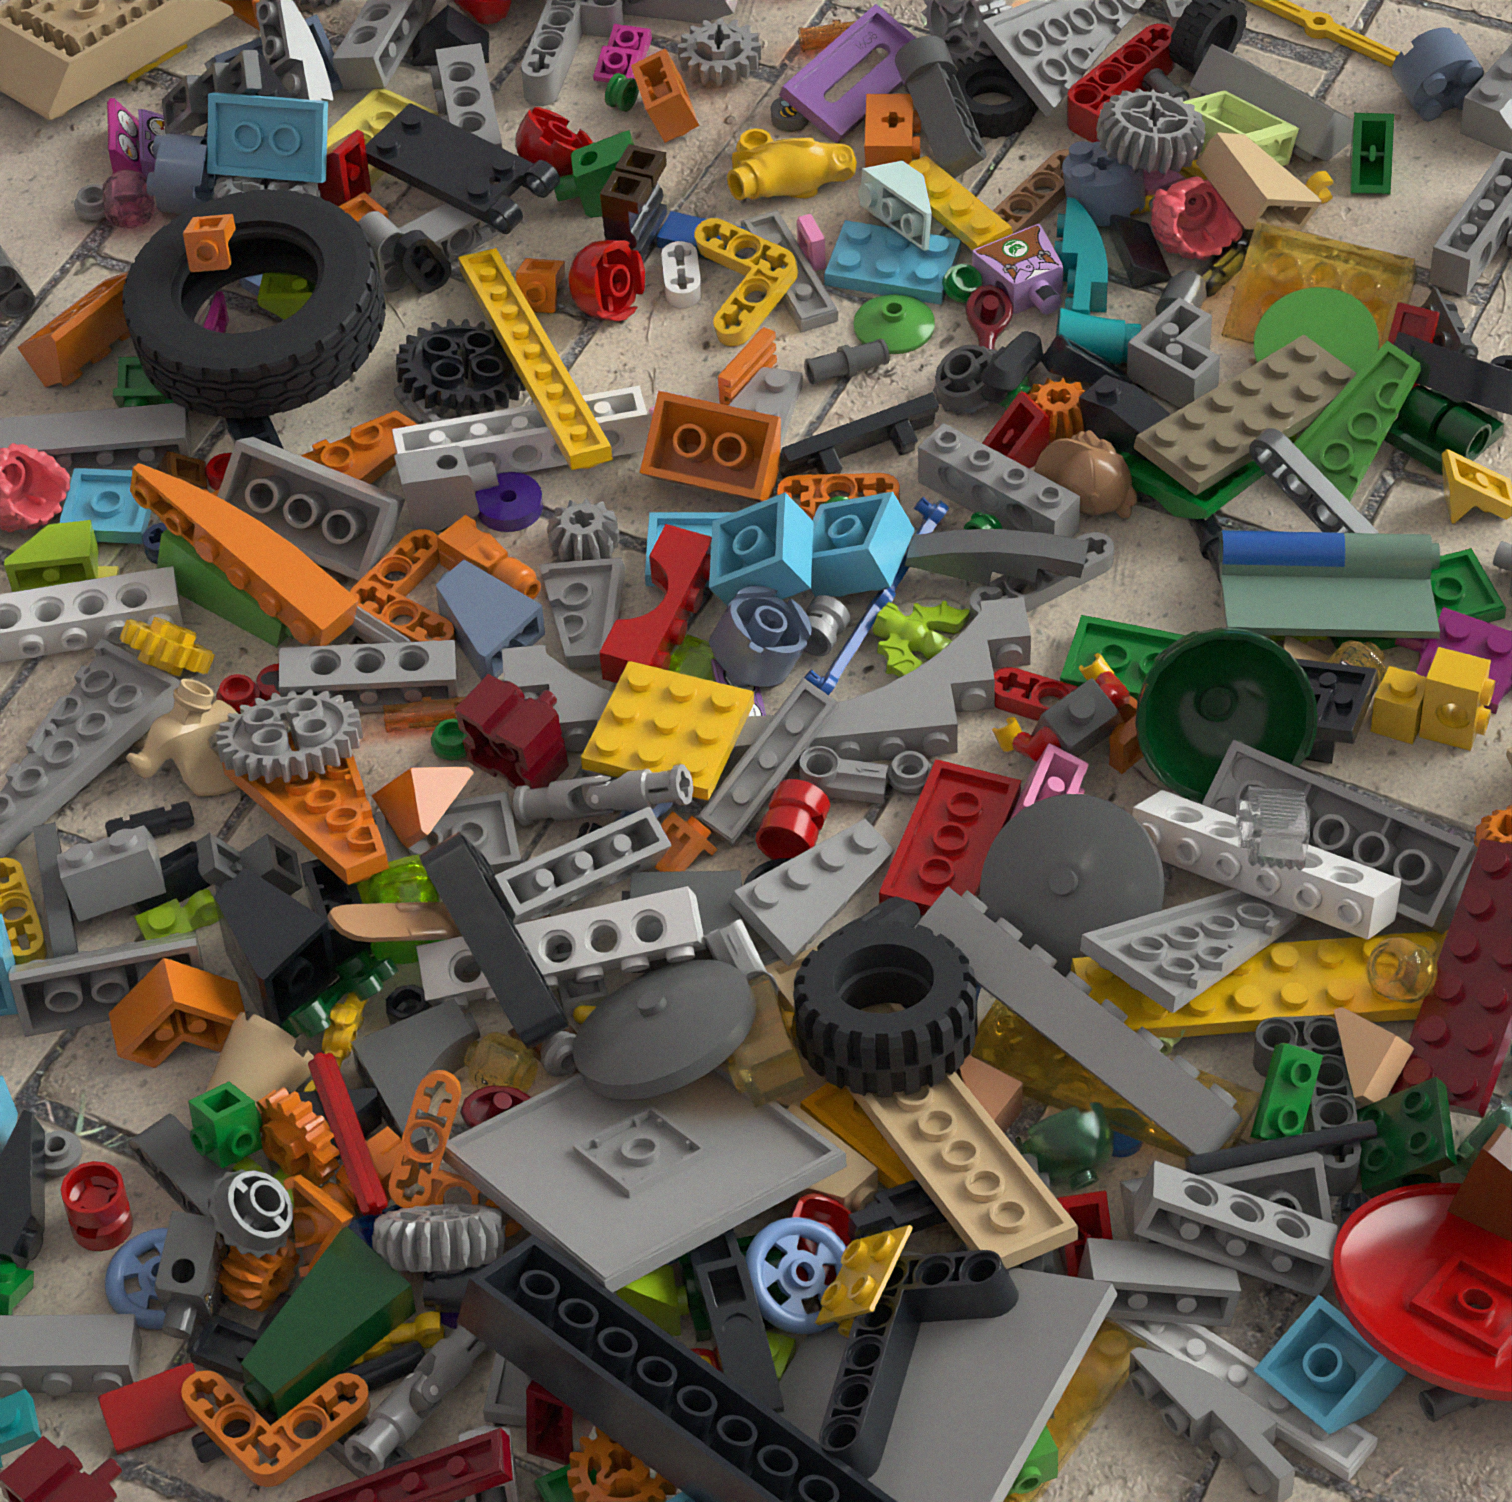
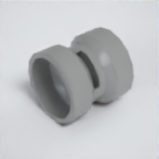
M819 595L813 598L806 609L812 630L804 651L815 656H825L830 653L837 642V635L841 634L849 623L850 614L847 608L837 599L827 595Z

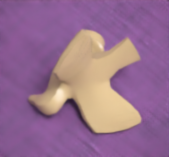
M182 679L179 687L174 689V708L169 713L156 718L150 730L133 744L134 747L143 750L139 754L129 753L126 758L130 763V768L139 777L146 779L152 777L165 760L173 759L179 768L184 782L197 797L218 796L237 791L240 788L224 774L219 753L211 748L209 742L214 732L220 729L219 724L229 722L227 715L237 712L221 700H217L211 705L214 692L209 687L195 680Z

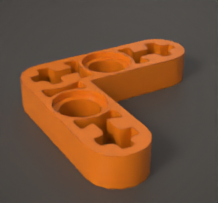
M886 473L794 475L783 479L777 488V495L786 492L791 499L795 494L801 495V506L799 507L812 520L819 505L827 502L830 499L829 493L837 490L847 492L849 494L847 498L849 499L859 498L858 492H863V497L876 495L878 492H894L900 503L899 482L894 476Z
M427 529L411 531L352 587L350 593L359 600L357 606L403 634L411 642L455 640L456 648L455 631L452 622L406 598L440 563V550L437 543L438 535ZM394 571L406 574L403 579L398 581L385 579L387 574ZM400 615H408L413 618L411 622L405 625H395L391 622L392 619Z
M435 1070L429 1072L422 1078L416 1089L388 1188L391 1199L402 1208L445 1204V1192L455 1186L462 1187L470 1193L471 1205L480 1204V1193H482L463 1176L440 1169L462 1091L459 1080L448 1071ZM438 1081L446 1083L445 1091L452 1094V1100L444 1099L437 1113V1117H447L445 1124L434 1117L417 1115L418 1109L428 1113L433 1098L430 1093L426 1092V1087L434 1088ZM426 1126L434 1129L439 1138V1144L436 1149L431 1152H421L413 1146L411 1140L412 1133L418 1127ZM405 1155L416 1162L433 1163L432 1170L424 1165L422 1166L418 1177V1184L425 1187L424 1192L416 1191L413 1197L405 1196V1187L398 1184L399 1179L406 1180L414 1163L404 1162ZM487 1199L486 1206L500 1208L492 1200ZM509 1219L505 1225L506 1237L516 1234L521 1230L522 1225L514 1219Z
M208 1370L198 1371L184 1381L181 1389L182 1400L189 1417L251 1481L263 1487H273L285 1482L361 1422L369 1413L371 1407L367 1384L364 1379L351 1373L339 1374L331 1378L271 1426L216 1372ZM203 1391L207 1395L214 1394L216 1405L220 1408L216 1414L213 1406L206 1399L201 1398L197 1400V1393ZM344 1394L350 1398L355 1395L356 1402L353 1404L347 1401L339 1403L338 1396ZM332 1412L334 1416V1421H330L328 1416ZM243 1419L250 1423L249 1431L241 1437L232 1438L223 1433L226 1424L232 1420ZM304 1421H316L322 1426L320 1433L312 1439H301L294 1434L295 1428ZM259 1443L260 1450L270 1459L277 1457L278 1463L273 1467L268 1463L260 1465L259 1456L254 1447Z

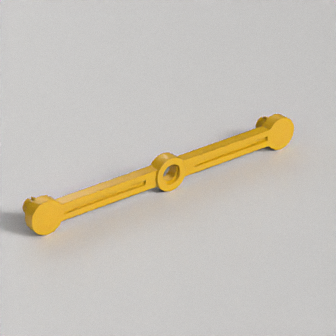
M1246 0L1304 27L1306 35L1311 38H1328L1391 68L1395 58L1400 53L1335 23L1332 16L1327 13L1311 12L1287 0Z

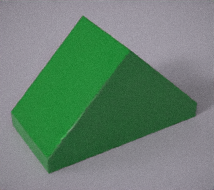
M1354 112L1350 150V193L1391 194L1394 114Z

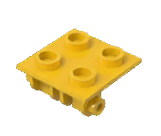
M908 1225L852 1241L842 1254L841 1263L843 1265L836 1280L828 1286L822 1295V1309L815 1323L819 1326L835 1321L839 1324L838 1332L848 1338L855 1316L874 1311L913 1228Z

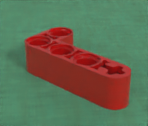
M1157 23L1149 25L1072 85L1068 90L1067 100L1068 128L1092 143L1100 142L1097 139L1098 132L1096 131L1098 118L1104 103L1109 102L1111 96H1120L1122 91L1126 90L1134 93L1137 88L1147 92L1143 88L1142 82H1145L1143 78L1149 71L1160 68L1167 76L1175 68V63L1169 55V43H1171V35L1174 29L1166 24Z

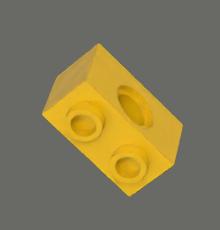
M1438 647L1426 678L1419 731L1420 738L1471 751L1476 735H1485L1491 716V710L1484 708V705L1489 706L1495 688V680L1488 679L1491 660Z

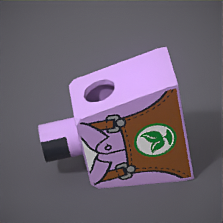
M1039 223L972 250V266L981 274L982 286L993 285L1003 289L1012 303L1013 313H1020L1036 306L1043 314L1047 315L1059 308L1061 304L1060 294L1063 292V266Z

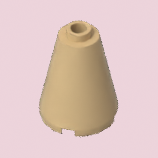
M240 1012L232 1024L205 1092L230 1081L253 1099L257 1107L256 1102L273 1090L278 1091L280 1088L285 1087L288 1092L295 1091L311 1076L308 1062L314 1056L309 1051L303 1057L293 1049L297 1040L277 1025L255 1014H252L247 1021L245 1012Z

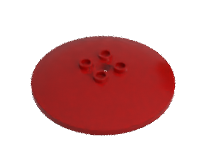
M1437 1182L1404 1186L1378 1195L1361 1205L1343 1224L1337 1236L1331 1264L1332 1285L1336 1298L1352 1326L1374 1349L1388 1360L1429 1383L1468 1396L1512 1401V1242L1447 1211L1462 1183ZM1477 1304L1484 1309H1475L1470 1307V1305Z

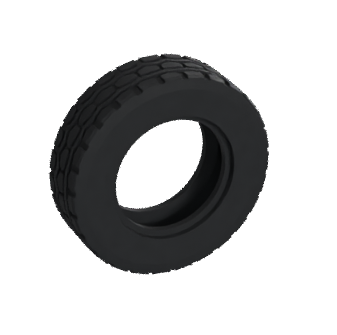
M263 189L250 190L243 193L238 192L222 196V198L212 199L195 206L190 211L187 210L171 220L167 225H164L150 238L148 243H145L135 257V262L131 264L125 279L126 283L123 286L122 303L125 320L142 369L151 384L155 385V388L169 400L173 399L174 403L191 411L195 410L197 413L214 417L245 419L246 417L271 416L275 413H284L302 407L304 404L312 403L329 394L331 390L338 388L347 381L368 359L369 353H372L381 336L380 332L383 330L386 316L385 296L370 241L365 231L361 229L360 224L350 214L345 213L342 208L329 201H324L323 198L291 190ZM233 214L236 230L228 241L231 258L230 267L225 270L191 272L189 270L183 232L193 217ZM270 272L288 273L305 278L316 285L311 297L302 308L284 321L265 329L246 333H221L204 328L194 322L197 312L212 294L224 286L245 277Z

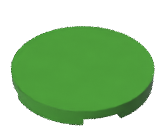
M1326 287L1301 289L1280 298L1264 313L1258 323L1254 336V353L1257 363L1302 335L1317 343L1356 373L1379 350L1377 325L1367 307L1348 293Z

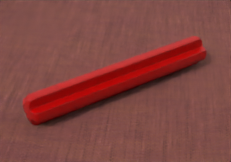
M316 1053L314 1058L308 1062V1068L331 1132L334 1135V1140L359 1210L364 1216L372 1214L373 1216H378L388 1206V1200L338 1063L332 1053Z

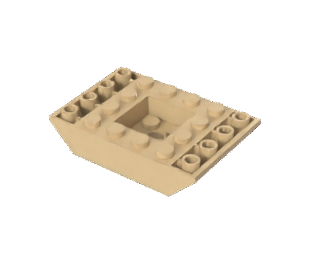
M10 0L0 6V91L51 121L54 118L64 116L71 108L83 101L95 98L100 91L112 84L127 79L131 73L146 64L156 62L162 55L175 47L187 44L192 37L204 30L216 27L221 20L233 14V9L220 0Z

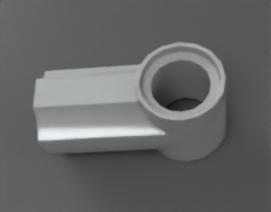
M814 746L805 750L800 757L798 779L812 783L820 788L828 796L830 802L835 798L883 804L888 765L839 759L836 752L824 746Z
M741 919L723 925L703 936L714 960L728 963L740 970L746 980L754 978L760 983L762 996L756 1002V1012L766 1010L775 1003L779 989L777 981L772 974L766 971Z

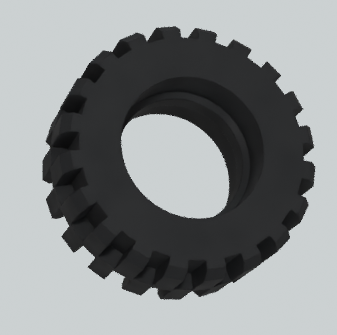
M879 921L866 922V927L855 929L854 926L842 929L838 937L833 938L830 935L819 943L817 951L812 949L801 963L800 969L796 972L793 999L800 1052L808 1061V1065L819 1076L823 1077L826 1075V1080L840 1089L848 1086L854 1094L866 1096L867 1092L878 1093L879 1097H892V1093L905 1091L906 1095L917 1093L920 1091L921 1086L928 1084L930 1087L941 1083L945 1079V1073L952 1075L964 1063V1059L971 1054L975 1046V1037L978 1034L974 970L969 965V959L961 949L955 947V944L941 933L935 936L928 927L919 924L916 928L908 927L907 923L902 921H892V925H880ZM882 1003H899L912 1006L893 1013L861 1011V1009Z

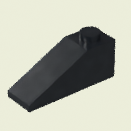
M1104 375L1078 397L1085 432L1091 430L1100 440L1108 441L1115 449L1151 462L1134 449L1136 436L1171 414L1139 387Z
M23 1110L0 1155V1260L12 1262L17 1267L26 1269L29 1261L34 1260L38 1256L43 1245V1233L45 1231V1130L32 1112Z

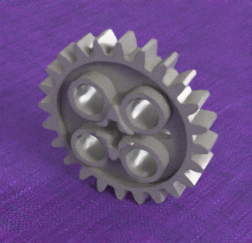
M308 689L303 695H296L295 690L289 691L286 697H280L275 692L272 693L271 700L268 701L256 698L255 706H240L241 714L229 713L227 715L229 722L220 723L221 732L216 733L220 761L224 762L225 769H234L235 776L237 777L248 773L249 781L265 776L266 783H270L276 777L281 776L286 783L290 781L292 775H299L304 780L308 778V772L313 770L324 774L325 765L338 767L340 766L339 758H351V749L359 748V739L363 738L359 710L354 709L352 701L344 702L342 695L330 698L329 691L313 696L312 689ZM281 720L288 721L294 746L298 751L291 750L285 725Z

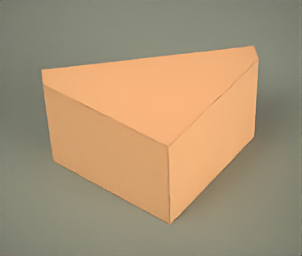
M1343 1007L1335 1009V1019L1354 1098L1365 1106L1386 1098L1414 1048L1393 1033Z

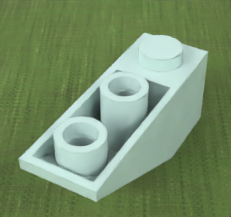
M904 161L862 168L861 185L858 189L860 206L923 251L929 250L932 212L924 175Z

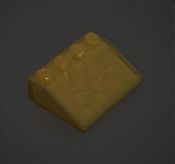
M1256 222L1221 335L1225 338L1254 344V336L1260 319L1276 301L1287 294L1301 289L1326 287L1348 293L1367 307L1377 325L1380 349L1388 340L1397 303L1409 304L1418 276L1415 258Z

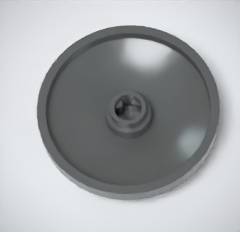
M1084 794L1057 795L1026 807L1001 829L994 839L983 865L980 897L981 901L988 907L984 913L985 916L994 923L1000 917L1008 921L1023 934L1018 940L1029 950L1035 944L1040 946L1058 961L1053 969L1066 977L1071 971L1072 958L1088 957L1080 951L1082 934L1161 911L1165 887L1164 872L1154 841L1146 829L1132 815L1117 805L1095 796Z
M700 959L688 960L654 969L618 988L589 1014L575 1038L573 1046L574 1062L587 1086L594 1092L608 1098L622 1100L643 1099L674 1091L694 1082L715 1069L740 1046L748 1035L756 1016L755 996L742 972L725 962Z

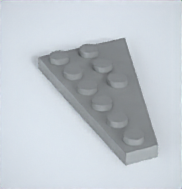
M1031 0L983 20L976 30L1043 114L1048 117L1068 94L1070 87L1080 80L1147 0Z
M101 638L94 647L96 656L90 665H82L75 674L74 678L77 683L69 695L59 697L26 744L28 753L20 764L13 763L5 774L8 782L0 792V858L9 854L33 832L34 826L42 825L115 759L150 730L156 718L169 713L174 708V689L179 687L181 681L154 666L137 660L136 656Z
M1233 889L1084 933L1081 938L1080 951L1096 961L1102 968L1111 971L1129 983L1133 989L1142 992L1174 1013L1302 922L1307 916Z

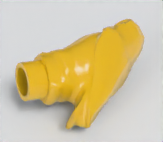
M804 137L781 139L747 149L746 151L732 153V170L727 174V184L732 196L739 201L746 198L757 199L762 196L765 198L772 196L812 198L817 195L818 188L825 183L844 182L851 179L855 175L857 161L853 149L846 144L816 142L813 138Z

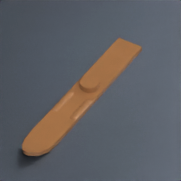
M444 902L350 904L334 907L327 915L331 925L340 934L356 941L444 940L462 936ZM548 914V915L543 916V917H541V918H539V919L551 917V915Z

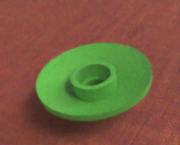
M889 294L873 298L864 303L854 317V332L858 340L865 344L881 338L886 342L889 354L908 353L922 347L932 337L935 329V319L931 309L922 301L907 295Z

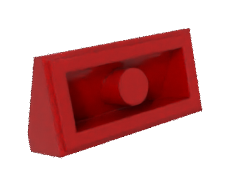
M186 1363L104 1393L98 1397L101 1412L117 1455L198 1426L187 1414L181 1393L184 1381L190 1375L196 1373L193 1363ZM203 1391L196 1394L197 1400L201 1398L206 1399Z

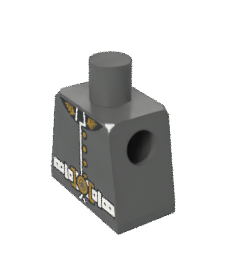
M172 1211L155 1281V1292L166 1313L161 1331L168 1336L188 1339L191 1336L195 1319L209 1321L213 1313L216 1314L222 1295V1284L218 1282L220 1274L224 1269L221 1262L228 1257L231 1245L225 1244L223 1234L214 1230V1219L212 1217Z

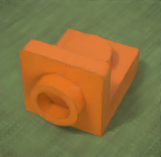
M233 214L193 217L183 232L188 265L191 272L225 270L230 267L231 258L228 241L236 230Z
M525 258L516 271L517 285L533 312L554 313L557 309V287L565 277V261Z
M1131 696L1129 703L1122 710H1119L1124 722L1118 724L1109 737V766L1121 774L1125 773L1144 757L1139 747L1135 725L1137 700Z
M672 811L661 824L672 846L654 867L660 872H681L691 865L703 849L713 856L718 849L707 840L712 832L692 815L685 822Z

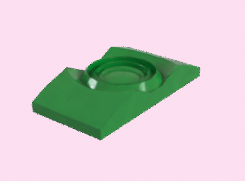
M1115 449L1117 454L1123 456L1130 470L1133 489L1154 498L1175 517L1190 519L1208 518L1266 474L1252 460L1198 495H1195L1154 463Z

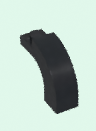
M1398 331L1394 345L1420 363L1421 372L1415 383L1512 415L1511 369Z

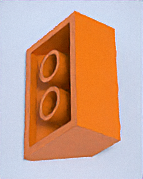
M129 271L102 281L17 347L45 387L61 383L63 387L71 384L83 374L80 367L89 360L92 364H95L112 352L109 345L119 338L121 341H124L131 337L122 303L123 286L126 283L125 279Z
M658 391L639 473L652 479L756 502L765 501L773 497L780 467L781 417Z

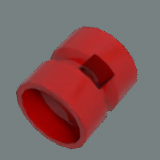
M788 779L781 781L776 786L768 804L769 811L764 814L757 830L755 841L758 848L765 856L773 860L778 858H794L814 847L818 840L819 831L822 830L830 810L828 796L817 786L803 780Z
M98 1161L83 1163L70 1170L63 1179L60 1190L75 1241L79 1246L87 1250L100 1252L114 1249L124 1243L132 1232L134 1222L120 1172L116 1167L106 1162Z

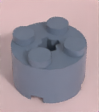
M1436 28L1422 33L1411 41L1414 47L1406 55L1402 51L1397 55L1392 66V75L1416 113L1424 121L1429 122L1438 118L1444 111L1453 108L1463 110L1464 97L1484 76V70L1463 37L1459 33H1453L1451 28Z
M172 133L156 135L153 143V155L156 158L155 170L148 174L147 194L155 196L157 208L165 213L182 214L187 210L190 211L197 205L212 200L216 180L221 178L222 175L207 173V137Z
M1076 142L1069 147V155L1065 158L1062 165L1066 204L1067 197L1076 198L1086 209L1096 226H1110V216L1113 214L1131 218L1130 212L1138 207L1140 212L1145 206L1146 199L1143 169L1138 168L1134 171L1133 167L1128 164L1119 165L1118 158L1111 159L1107 157V151L1099 148L1100 142Z
M748 586L741 589L730 601L709 637V644L714 657L722 668L726 670L727 679L738 687H746L749 684L770 687L783 683L804 651L811 636V623L802 607L791 598L786 603L776 597L777 590L770 587Z

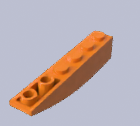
M140 463L133 467L130 492L135 501L141 507L149 508L159 516L170 532L177 536L181 535L194 546L197 554L204 561L212 562L223 571L233 586L240 590L244 589L251 595L267 615L276 617L286 625L297 641L309 646H327L354 623L359 600L285 538L225 500L188 482Z

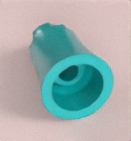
M1060 308L1056 336L1057 334H1062L1111 364L1121 365V362L1127 363L1128 342L1141 331L1142 327L1141 324H1125V320L1091 316Z

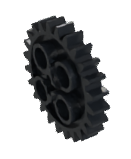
M447 319L446 327H441L436 322H431V331L421 327L417 328V336L407 335L406 344H400L399 354H396L397 383H402V392H412L413 402L425 399V409L432 408L435 405L440 406V414L442 415L447 413L449 409H454L457 417H461L464 410H470L473 415L479 414V409L483 408L487 412L495 411L496 404L503 408H508L509 399L518 401L520 391H526L524 384L493 329L486 330L485 322L483 321L478 323L476 327L470 326L468 319H464L461 326H456L451 319ZM458 349L460 350L462 358L457 355ZM464 378L468 379V387L465 385Z

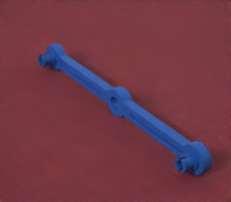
M922 497L913 508L923 515V521L915 535L932 533L948 511L949 506L941 500L936 504H931L926 498ZM910 543L891 587L878 591L868 604L866 612L826 674L820 677L811 669L804 678L827 695L837 685L839 677L873 626L877 614L888 602L891 603L895 598L896 592L894 591L910 568L905 566Z

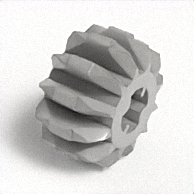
M588 498L579 504L569 500L567 508H555L553 518L548 520L549 547L553 556H559L562 562L612 558L613 549L618 547L620 536L617 518L614 511L607 510L603 501L591 505Z

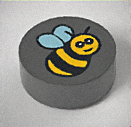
M782 97L777 98L771 104V122L776 128L783 131H796L808 124L809 120Z

